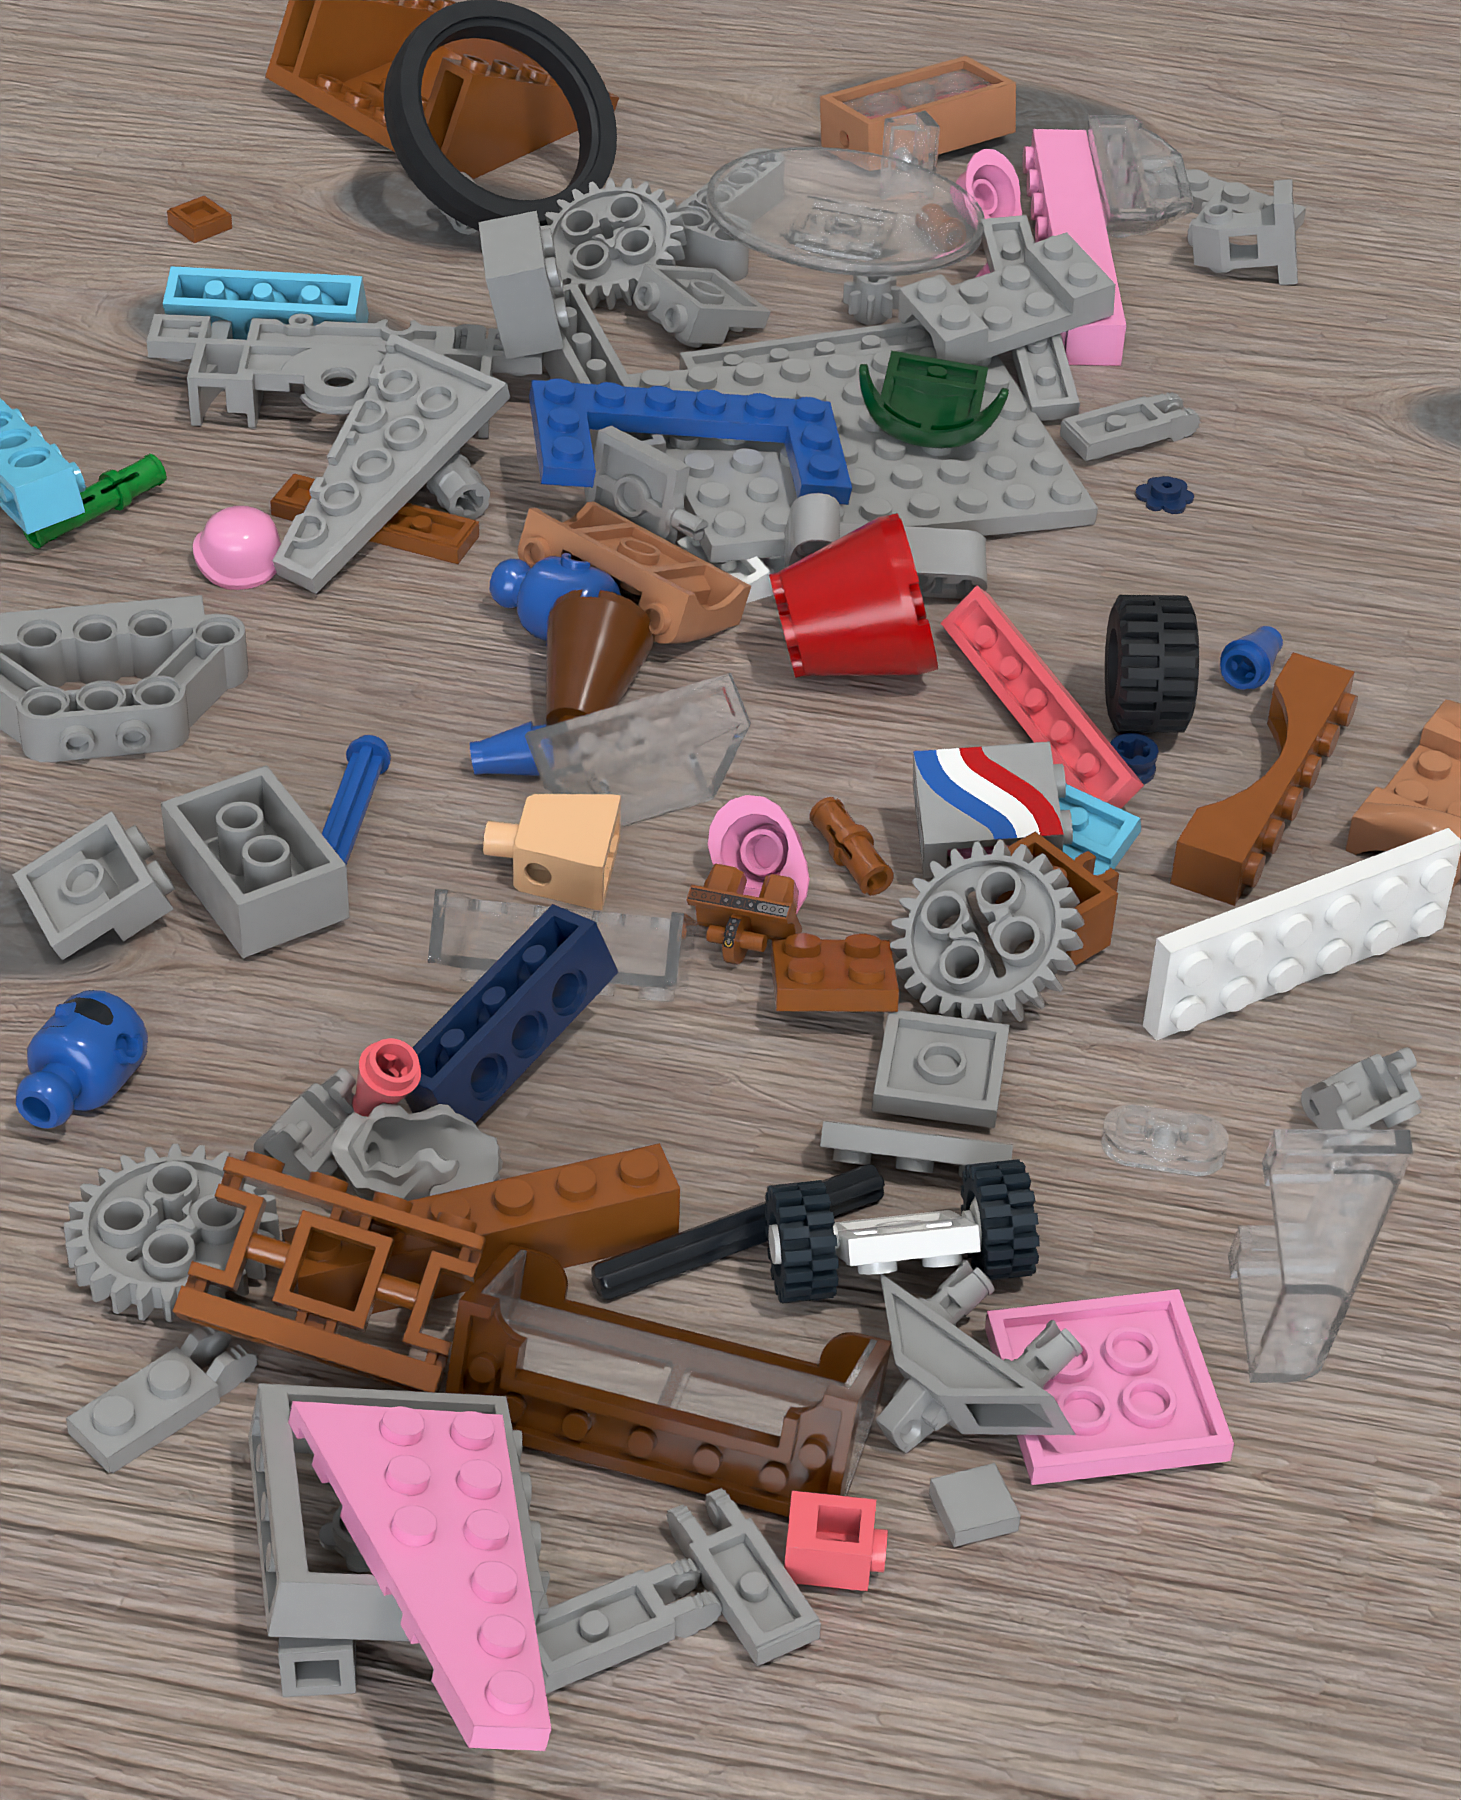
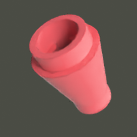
M388 1038L369 1045L362 1052L359 1059L356 1093L352 1099V1107L355 1113L368 1117L376 1106L382 1103L396 1105L417 1087L421 1078V1068L415 1050L404 1041Z

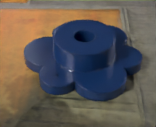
M1169 476L1152 477L1148 479L1147 484L1139 485L1135 492L1136 498L1146 502V507L1149 510L1160 511L1163 509L1170 514L1183 513L1186 509V504H1191L1194 501V494L1187 490V483L1181 479Z

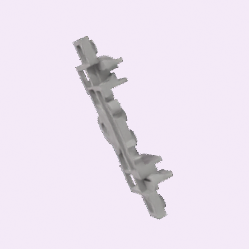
M154 314L147 337L148 358H165L174 362L191 359L187 375L191 426H202L209 406L218 394L225 390L227 413H246L248 428H256L264 392H290L293 384H304V394H301V400L311 409L330 415L349 414L355 401L364 398L370 386L368 377L374 365H381L386 356L385 344L391 333L492 377L493 372L508 373L513 376L542 374L545 354L543 352L506 360L498 329L489 328L488 339H486V327L482 325L462 324L457 327L424 326L412 320L408 329L393 331L388 328V320L383 319L377 323L324 321L313 326V318L308 314L292 315L288 320L289 324H283L277 319L252 318L247 340L233 339L232 323L228 320L215 321L211 326L210 316ZM335 377H344L353 381L352 384L343 387H333L325 384L327 380ZM490 419L478 430L479 438H489Z

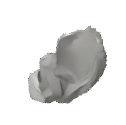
M387 1103L376 1106L368 1117L353 1112L345 1119L329 1148L336 1160L337 1166L344 1173V1176L358 1196L372 1201L375 1192L390 1194L410 1201L497 1181L501 1178L499 1171L503 1165L497 1138L479 1131L473 1121L455 1113L449 1105L443 1104L408 1114L400 1105Z

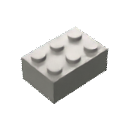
M267 765L161 802L166 856L242 958L349 918L346 864Z

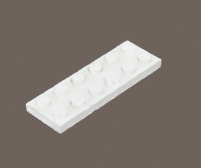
M1449 828L1158 937L1156 939L1143 1027L1156 1041L1180 1031H1188L1200 1023L1228 1012L1239 1011L1251 1003L1277 993L1287 992L1297 985L1325 974L1336 973L1343 967L1374 955H1382L1391 948L1420 937L1430 936L1437 930L1443 929L1461 853V839Z

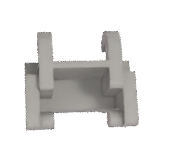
M1408 1047L1384 1057L1380 1054H1375L1304 1089L1301 1094L1303 1109L1308 1118L1317 1125L1326 1137L1329 1144L1336 1141L1341 1152L1358 1146L1375 1137L1370 1127L1371 1124L1383 1119L1387 1128H1390L1421 1113L1416 1101L1421 1099L1422 1096L1411 1076V1069L1417 1065L1416 1058Z
M340 1068L320 1085L318 1083L312 1084L256 1140L254 1152L285 1163L282 1173L308 1181L311 1171L331 1175L338 1166L330 1157L332 1152L329 1148L345 1119L355 1112L352 1107V1099L354 1097L352 1088L356 1084L355 1078L346 1069Z

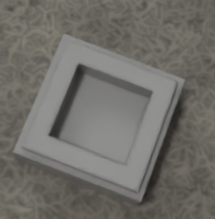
M995 1463L931 1478L929 1495L953 1547L1019 1531L1021 1516Z

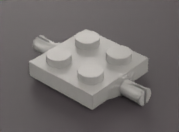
M613 426L598 430L593 454L596 468L593 488L584 487L585 504L594 501L674 545L678 530L694 540L700 541L704 534L703 528L708 527V521L685 511L684 497L690 466Z

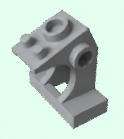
M1292 179L1273 181L1274 202L1260 211L1250 213L1232 212V206L1222 202L1221 190L1216 191L1208 202H1203L1201 212L1196 218L1192 219L1188 228L1187 238L1189 245L1193 246L1194 265L1209 267L1215 273H1226L1239 268L1278 265L1279 285L1298 284ZM1257 235V244L1237 245L1229 242V237Z

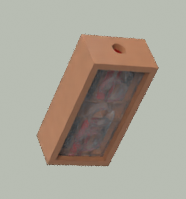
M963 56L820 96L821 146L870 175L1016 132V82L968 56Z

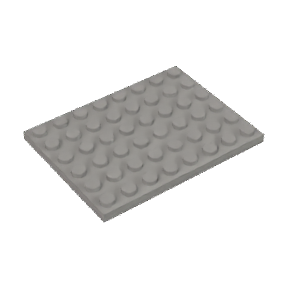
M925 347L920 351L903 352L937 358L934 347ZM879 351L875 354L857 356L837 354L829 358L808 360L789 358L783 362L759 364L742 362L735 366L722 367L694 366L686 370L673 371L652 369L643 373L628 374L634 386L639 388L664 386L672 390L694 392L710 389L722 394L749 396L753 393H762L776 398L799 399L801 397H814L821 401H830L852 485L849 505L839 504L840 522L866 524L878 517L898 513L904 526L971 530L983 536L1095 525L1098 511L1097 505L1037 414L1030 411L1027 399L998 355L972 363V365L988 367L981 411L994 401L1002 388L1009 389L1008 398L1000 415L992 426L975 441L960 447L944 449L920 447L900 441L884 432L870 416L861 394L859 367L860 364L868 365L872 382L881 395L891 351ZM662 434L666 441V454L690 466L684 497L685 511L708 521V527L703 528V538L699 542L710 563L745 560L756 556L758 558L785 556L784 531L791 506L795 499H797L784 443Z

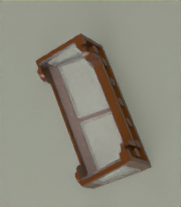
M512 1244L500 1254L459 1299L445 1393L506 1396L512 1429L522 1431V1446L705 1495L722 1488L726 1490L730 1499L735 1503L787 1517L790 1514L792 1491L848 1496L881 1402L892 1345L891 1341L856 1332L841 1333L833 1337L826 1344L821 1353L819 1364L568 1300L566 1299L568 1279L561 1264L546 1253Z

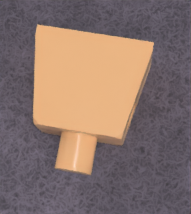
M533 794L526 798L519 824L496 821L487 822L484 833L483 853L489 856L513 858V886L520 892L594 910H603L620 842L621 795Z

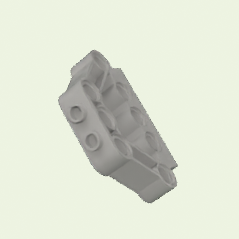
M202 595L0 613V730L19 742L24 754L35 761L60 762L164 752L176 749L187 741L190 727L227 689L242 684L248 677L246 631L243 622L228 614L205 615ZM136 676L142 679L137 684L119 685L115 683L121 677ZM81 681L86 684L78 690L64 691L59 688L66 682Z

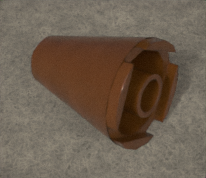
M583 589L572 590L557 598L548 615L546 724L557 738L568 744L586 743L598 737L649 656L655 641V632L652 634L649 629L651 620L647 613L632 600L610 591L600 590L597 598L581 597Z

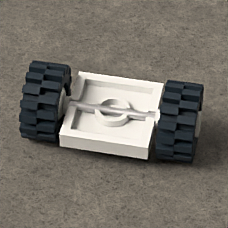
M1020 1159L967 1164L965 1171L962 1173L964 1185H961L960 1195L964 1205H961V1216L951 1210L835 1222L833 1212H830L829 1194H826V1186L822 1183V1180L769 1185L767 1187L768 1192L765 1195L767 1205L765 1206V1218L767 1220L765 1230L769 1248H767L768 1259L771 1260L770 1272L772 1280H774V1289L776 1295H778L779 1302L783 1304L834 1298L837 1294L836 1286H838L839 1280L836 1271L839 1268L838 1257L846 1262V1265L858 1266L859 1274L870 1275L897 1271V1261L922 1259L924 1267L954 1266L962 1262L961 1254L967 1253L968 1259L972 1258L971 1268L975 1270L978 1267L989 1280L1032 1276L1036 1272L1035 1264H1038L1039 1254L1036 1247L1040 1246L1039 1235L1036 1232V1225L1039 1222L1038 1213H1034L1033 1205L1036 1200L1034 1190L1030 1191L1031 1179L1029 1173H1025V1164L1020 1162Z

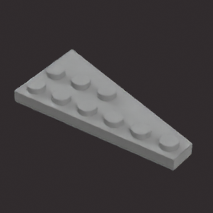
M391 333L385 344L387 354L381 365H374L368 377L370 386L364 398L355 401L327 455L329 465L322 477L315 478L309 489L311 499L304 513L295 516L272 560L277 575L317 594L510 399L506 382Z

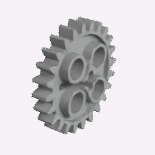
M608 178L605 188L599 189L592 181L589 183V193L583 194L577 189L572 190L574 201L571 203L559 199L557 204L560 213L546 212L545 217L548 226H540L541 230L551 229L556 252L555 260L557 269H560L563 285L577 283L584 298H587L588 304L593 310L600 300H606L609 310L614 308L618 298H623L628 306L632 305L633 294L635 293L644 264L676 266L675 261L684 260L685 258L682 246L687 244V238L684 231L685 226L682 214L677 211L674 199L666 200L662 188L652 193L647 181L642 183L637 189H634L632 178H627L621 187H616L613 178Z
M998 840L992 854L988 855L980 842L977 841L973 844L971 858L965 860L954 848L951 850L950 855L951 866L945 869L939 863L932 861L929 864L934 878L930 882L920 878L912 880L920 893L917 899L907 897L900 898L899 903L909 914V917L892 920L891 925L903 937L890 943L892 951L901 959L894 965L895 970L903 980H907L904 987L914 999L920 998L919 1002L929 1014L939 1010L941 1016L959 1018L962 1015L963 1019L980 1021L982 1015H985L989 1022L1001 1024L1002 1012L1010 1010L1012 1015L1020 1022L1024 1020L1022 1004L1030 1001L1036 1007L1043 1009L1045 1003L1040 992L1045 987L1058 992L1063 990L1062 985L1055 976L1057 971H1075L1076 969L1075 964L1066 954V951L1083 948V942L1077 933L1072 931L1085 925L1084 919L1078 910L1073 909L1080 901L1073 889L1067 887L1069 882L1060 868L1053 870L1052 864L1043 853L1033 859V855L1024 844H1021L1011 856V852L1004 841ZM1014 890V894L1009 900L1001 904H995L1000 895ZM973 891L976 893L980 911L990 923L988 925L990 938L1000 954L1006 969V974L1000 978L998 977L995 961L984 946L986 937L968 901V895ZM960 914L958 920L953 925L941 929L946 919ZM1026 940H1034L1028 950L1020 954H1014V950L1019 944ZM978 964V968L972 975L959 979L961 972L966 967Z
M177 1143L172 1144L167 1157L159 1158L152 1147H146L144 1153L145 1161L136 1163L130 1157L122 1155L120 1156L122 1171L115 1173L103 1167L98 1169L100 1186L84 1183L80 1186L82 1201L70 1202L68 1206L70 1221L64 1223L69 1268H75L78 1286L90 1285L94 1302H99L111 1296L113 1312L116 1314L121 1313L131 1304L137 1305L139 1320L144 1321L154 1308H163L166 1322H172L176 1316L173 1308L181 1285H186L191 1262H198L225 1271L245 1210L220 1203L214 1196L218 1184H221L224 1175L223 1167L227 1156L230 1157V1153L224 1151L212 1161L207 1160L205 1146L199 1145L190 1157L182 1156L181 1149ZM244 1184L242 1191L264 1197L267 1202L257 1233L279 1240V1219L275 1195L267 1194V1190ZM248 1259L237 1292L234 1293L247 1296L249 1294L247 1277L264 1279L266 1277L265 1264ZM210 1285L207 1293L226 1299L225 1292L228 1290Z

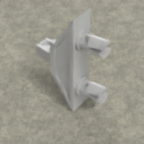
M963 1260L959 1264V1268L938 1287V1292L932 1298L928 1297L927 1299L922 1297L915 1298L889 1278L880 1274L894 1360L904 1377L893 1394V1399L876 1418L880 1429L893 1445L906 1454L934 1430L937 1431L946 1424H949L961 1434L1075 1435L1054 1397L1043 1389L1050 1379H1053L1075 1356L1078 1357L1083 1351L1080 1343L1066 1328L1060 1331L1056 1322L1050 1320L1046 1324V1328L1024 1349V1353L1018 1359L1013 1361L1009 1359L1002 1360L956 1327V1323L962 1317H966L987 1295L990 1296L995 1290L991 1281L978 1267L973 1270L969 1262Z

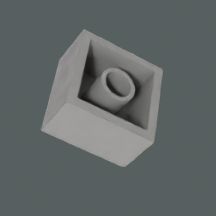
M537 211L478 222L485 279L505 359L563 349L561 328L570 327L564 299L566 297L560 269H557L555 260L556 252L551 229L541 230Z

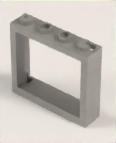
M259 1383L248 1439L268 1637L409 1641L400 1625L403 1614L392 1594L384 1596L374 1575L308 1572L295 1453H314L305 1438H296L288 1423L292 1401L378 1407L402 1406L411 1409L455 1412L475 1411L485 1414L503 1415L535 1624L538 1615H546L548 1613L549 1605L546 1592L550 1574L548 1571H540L538 1563L541 1551V1527L539 1521L530 1520L529 1517L532 1495L531 1476L529 1472H521L522 1431L512 1429L506 1396Z

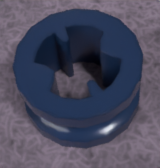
M1125 733L1111 740L1110 744L1143 784L1149 783L1155 776V763L1159 754L1158 746L1155 742L1144 735L1136 733Z

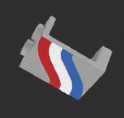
M1050 742L913 751L912 786L923 878L934 877L929 864L932 861L939 863L945 869L947 868V850L973 848L974 842L977 841L980 842L982 847L995 846L998 840H1003L1006 845H1012L1036 831L1061 851H1063V845L1072 844L1070 810H1060L1059 798H1065L1066 795L1063 764H1053Z

